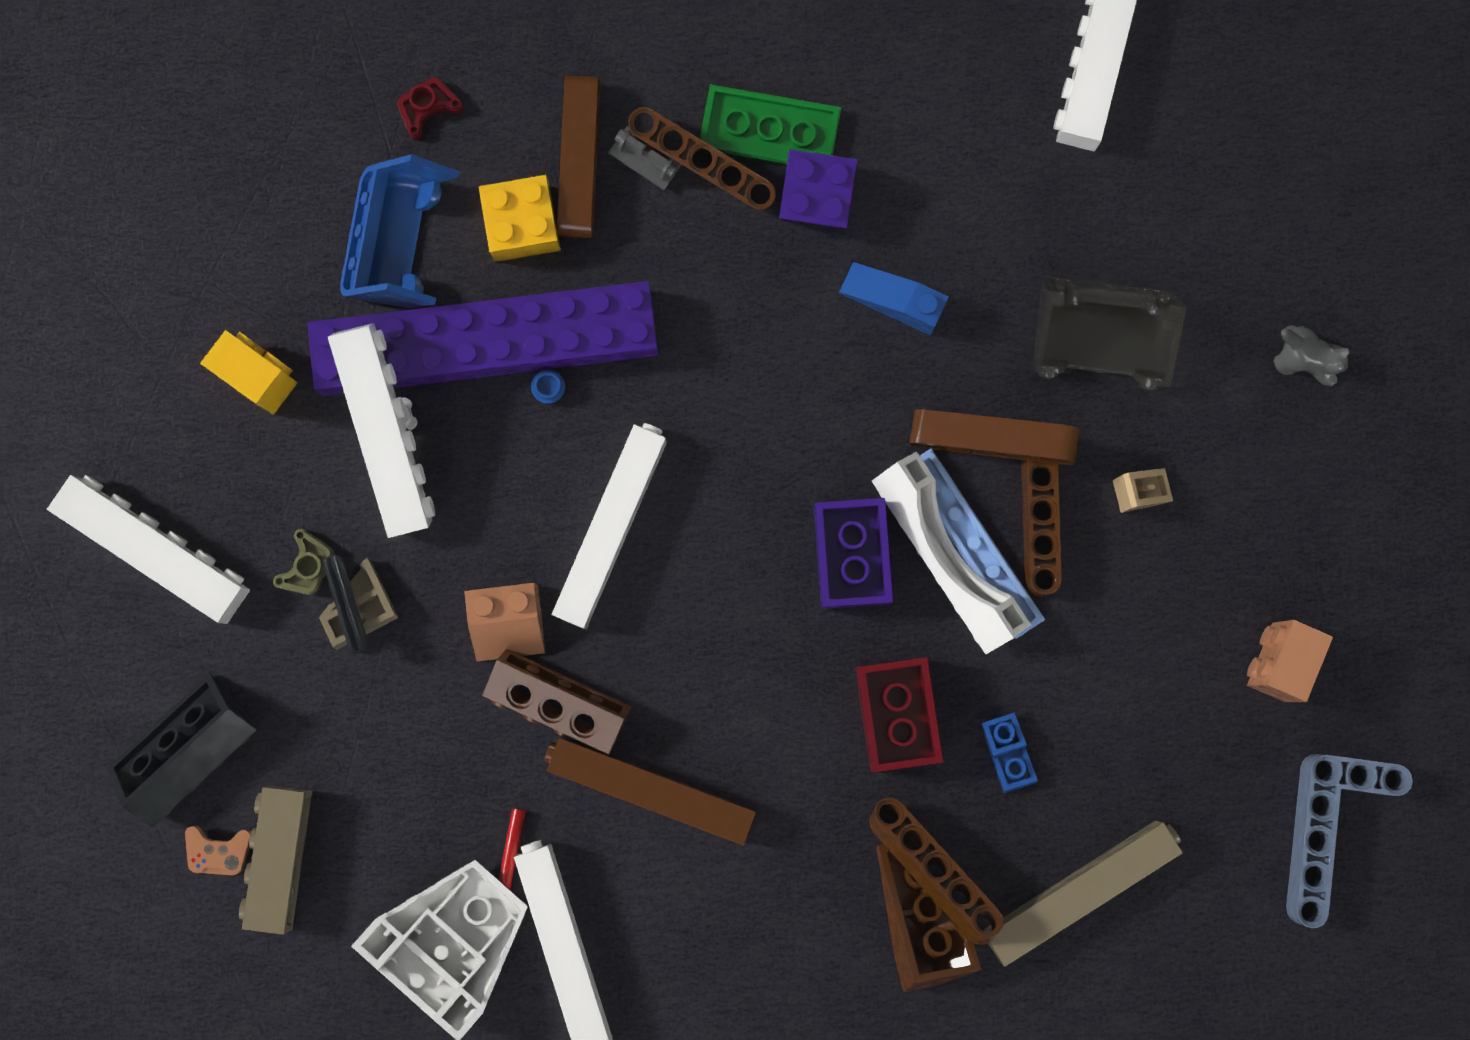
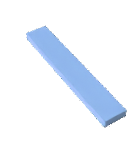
M929 449L921 454L920 457L936 480V499L945 531L956 551L975 573L998 590L1013 596L1031 626L1014 637L1017 639L1045 619L933 450Z

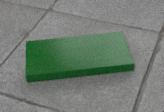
M710 84L700 139L731 158L787 167L789 149L833 156L841 107ZM701 149L698 151L711 154L707 149Z

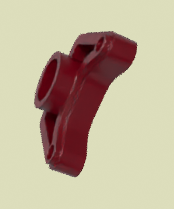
M432 77L422 84L415 85L397 101V107L409 136L413 140L422 138L425 122L439 112L447 111L453 114H460L464 109L461 100L436 77Z

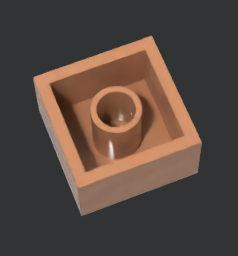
M1296 620L1272 623L1271 626L1265 628L1261 636L1260 645H1263L1259 657H1255L1249 665L1247 676L1250 679L1247 686L1283 702H1307L1333 637Z

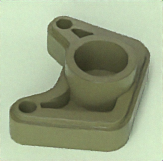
M298 529L294 533V538L299 546V555L294 561L293 568L287 573L275 576L273 584L277 588L315 595L319 592L326 576L323 560L334 556L335 552L333 548L308 531Z

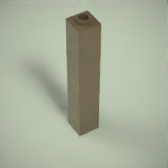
M1154 821L1003 917V928L992 942L988 943L999 962L1004 967L1181 855L1182 851L1177 845L1181 842L1180 837L1170 824L1165 826L1163 822ZM990 925L989 927H987L986 929H984L983 931H985V932H991V931H992L991 925Z

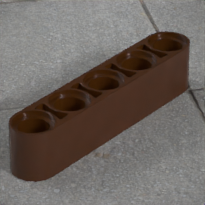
M565 76L557 218L558 237L593 238L600 107L599 77Z
M639 107L630 114L628 120L629 129L636 137L755 209H767L775 202L776 189L770 181L647 107ZM643 114L651 115L654 120L653 128L647 133H641L637 128V120ZM671 132H679L683 137V144L676 151H670L665 143L667 135ZM701 149H707L712 155V162L705 169L698 168L694 162L695 154ZM729 167H737L741 172V180L736 186L730 187L723 180V173ZM759 184L766 185L770 190V198L764 204H757L752 198V190Z
M916 409L914 410L909 444L924 449L1074 465L1080 429L1064 424Z
M1021 460L1025 585L1031 594L1042 597L1057 591L1062 579L1058 464ZM1038 469L1046 473L1048 478L1046 486L1035 484L1032 478L1034 470ZM1040 503L1047 507L1049 512L1047 520L1042 521L1035 517L1033 513L1035 504ZM1037 537H1042L1048 541L1050 549L1047 555H1041L1035 550L1034 542ZM1039 571L1047 573L1051 579L1050 586L1046 590L1039 588L1035 582V576Z
M891 797L880 800L876 804L869 821L873 833L969 940L978 945H986L992 942L1003 928L1004 923L1003 916L997 907L900 801ZM888 812L892 814L895 818V823H885L881 820L879 813ZM903 839H914L918 843L919 849H908L904 845ZM934 864L940 867L943 876H932L927 869V865ZM952 892H962L967 898V904L962 905L955 902L952 898ZM984 918L989 921L992 931L985 932L979 929L976 919Z

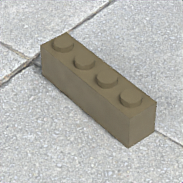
M267 786L262 787V793L257 794L254 811L258 814L257 828L252 829L249 839V847L253 849L252 862L247 864L244 873V883L248 884L247 896L242 899L239 908V919L243 920V930L284 935L293 929L312 791Z

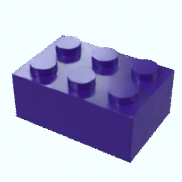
M885 498L815 503L814 521L821 609L891 604L893 597Z

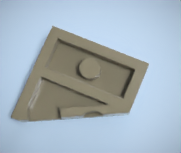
M367 558L359 565L361 569L350 582L365 634L398 618L372 561ZM333 602L327 606L319 619L332 647L338 650L347 645L335 603Z

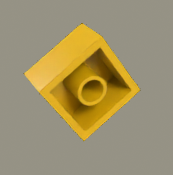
M546 175L479 186L489 252L495 262L561 251L551 190Z
M225 330L200 363L273 415L298 383L289 376L293 371L269 352H266L262 357L265 350L241 332L235 337Z

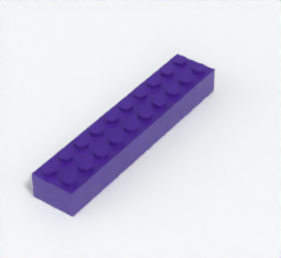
M649 281L307 322L314 390L323 397L345 394L328 336L336 332L371 323L375 324L376 330L381 329L387 346V349L383 351L386 364H392L397 382L393 384V388L658 356Z

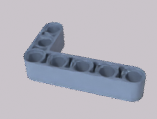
M1311 754L1302 761L1286 904L1287 914L1295 923L1309 928H1318L1324 925L1328 919L1341 789L1402 796L1411 789L1413 783L1412 775L1406 767L1399 764L1322 754ZM1323 761L1327 766V773L1324 778L1319 779L1315 769L1317 764ZM1355 766H1358L1362 776L1360 781L1355 784L1351 780L1350 773ZM1389 771H1392L1396 776V782L1392 788H1389L1385 781ZM1317 796H1320L1324 806L1323 810L1316 814L1312 809V803ZM1317 831L1320 835V843L1316 848L1312 849L1308 839L1312 832ZM1314 866L1317 876L1314 882L1308 884L1305 880V873L1309 867ZM1310 901L1313 905V913L1309 918L1304 919L1301 910L1303 905Z

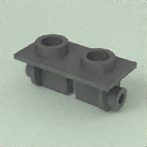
M628 126L618 132L615 137L616 142L608 152V154L662 190L666 189L682 166L679 162L636 137Z

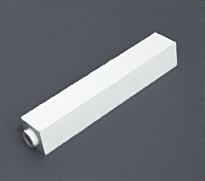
M646 423L643 424L642 428L633 425L551 615L587 629L667 444L666 438L661 436L663 431Z
M541 840L521 846L522 853L516 855L514 859L571 1040H613L552 845L542 846Z

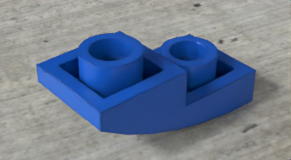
M1015 712L982 723L984 736L1003 793L1037 783L1038 780L1026 750L1027 744Z

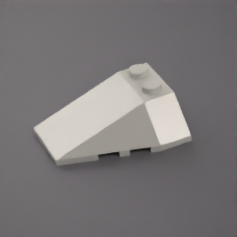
M474 860L418 895L411 897L406 902L376 918L351 947L455 1040H461L483 1014L528 906Z

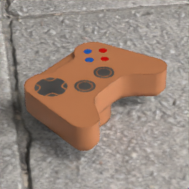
M199 826L187 828L185 838L189 869L195 873L239 874L244 869L250 849L249 839L251 831L248 829L240 830L231 840L220 841L207 838Z

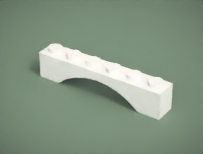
M917 451L898 461L872 480L881 498H885L886 504L894 514L899 525L903 528L918 554L922 557L937 583L942 587L956 612L961 616L975 641L980 645L985 654L1010 641L1031 626L1013 596L998 590L983 580L966 564L954 548L939 514L936 499V480Z

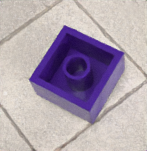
M789 149L779 219L846 229L857 159Z

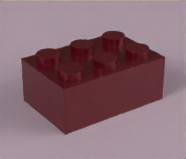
M927 657L856 667L855 673L870 771L874 773L943 763Z

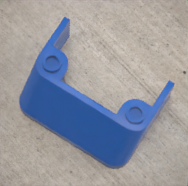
M412 154L370 165L363 171L359 181L340 282V291L343 296L405 308L435 305V297L423 294L424 287L421 284L420 277L411 274L422 211L429 210L439 202L442 193L440 183L458 178L459 171Z

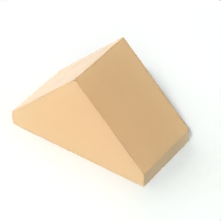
M1165 468L1130 472L1113 480L1121 513L1173 501Z

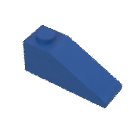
M853 262L839 291V294L928 335H931L949 298V296L921 283Z

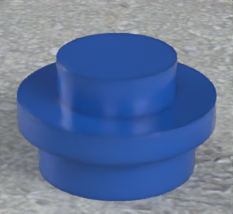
M543 370L534 376L531 382V391L539 402L552 404L559 401L564 395L565 382L556 371Z

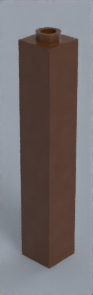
M563 737L558 739L557 744L554 742L550 743L544 758V762L549 763L547 772L743 846L756 813L751 808L608 754L591 750L584 745Z

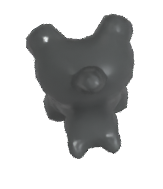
M1291 325L1281 330V336L1285 343L1282 352L1274 358V365L1279 373L1292 375L1295 372L1306 371L1323 385L1332 387L1337 383L1336 374L1342 373L1348 368V354L1350 352L1348 348L1320 340L1316 333L1303 326L1296 327Z

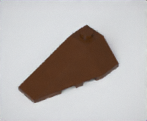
M911 839L903 841L908 849L917 850ZM884 844L878 845L876 849L894 958L903 992L938 986L979 972L981 967L974 943L967 938ZM927 866L929 873L933 876L932 872Z

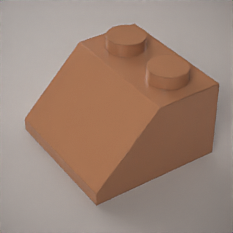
M527 583L464 591L468 628L477 662L498 659L506 649L521 656L546 653L537 584Z

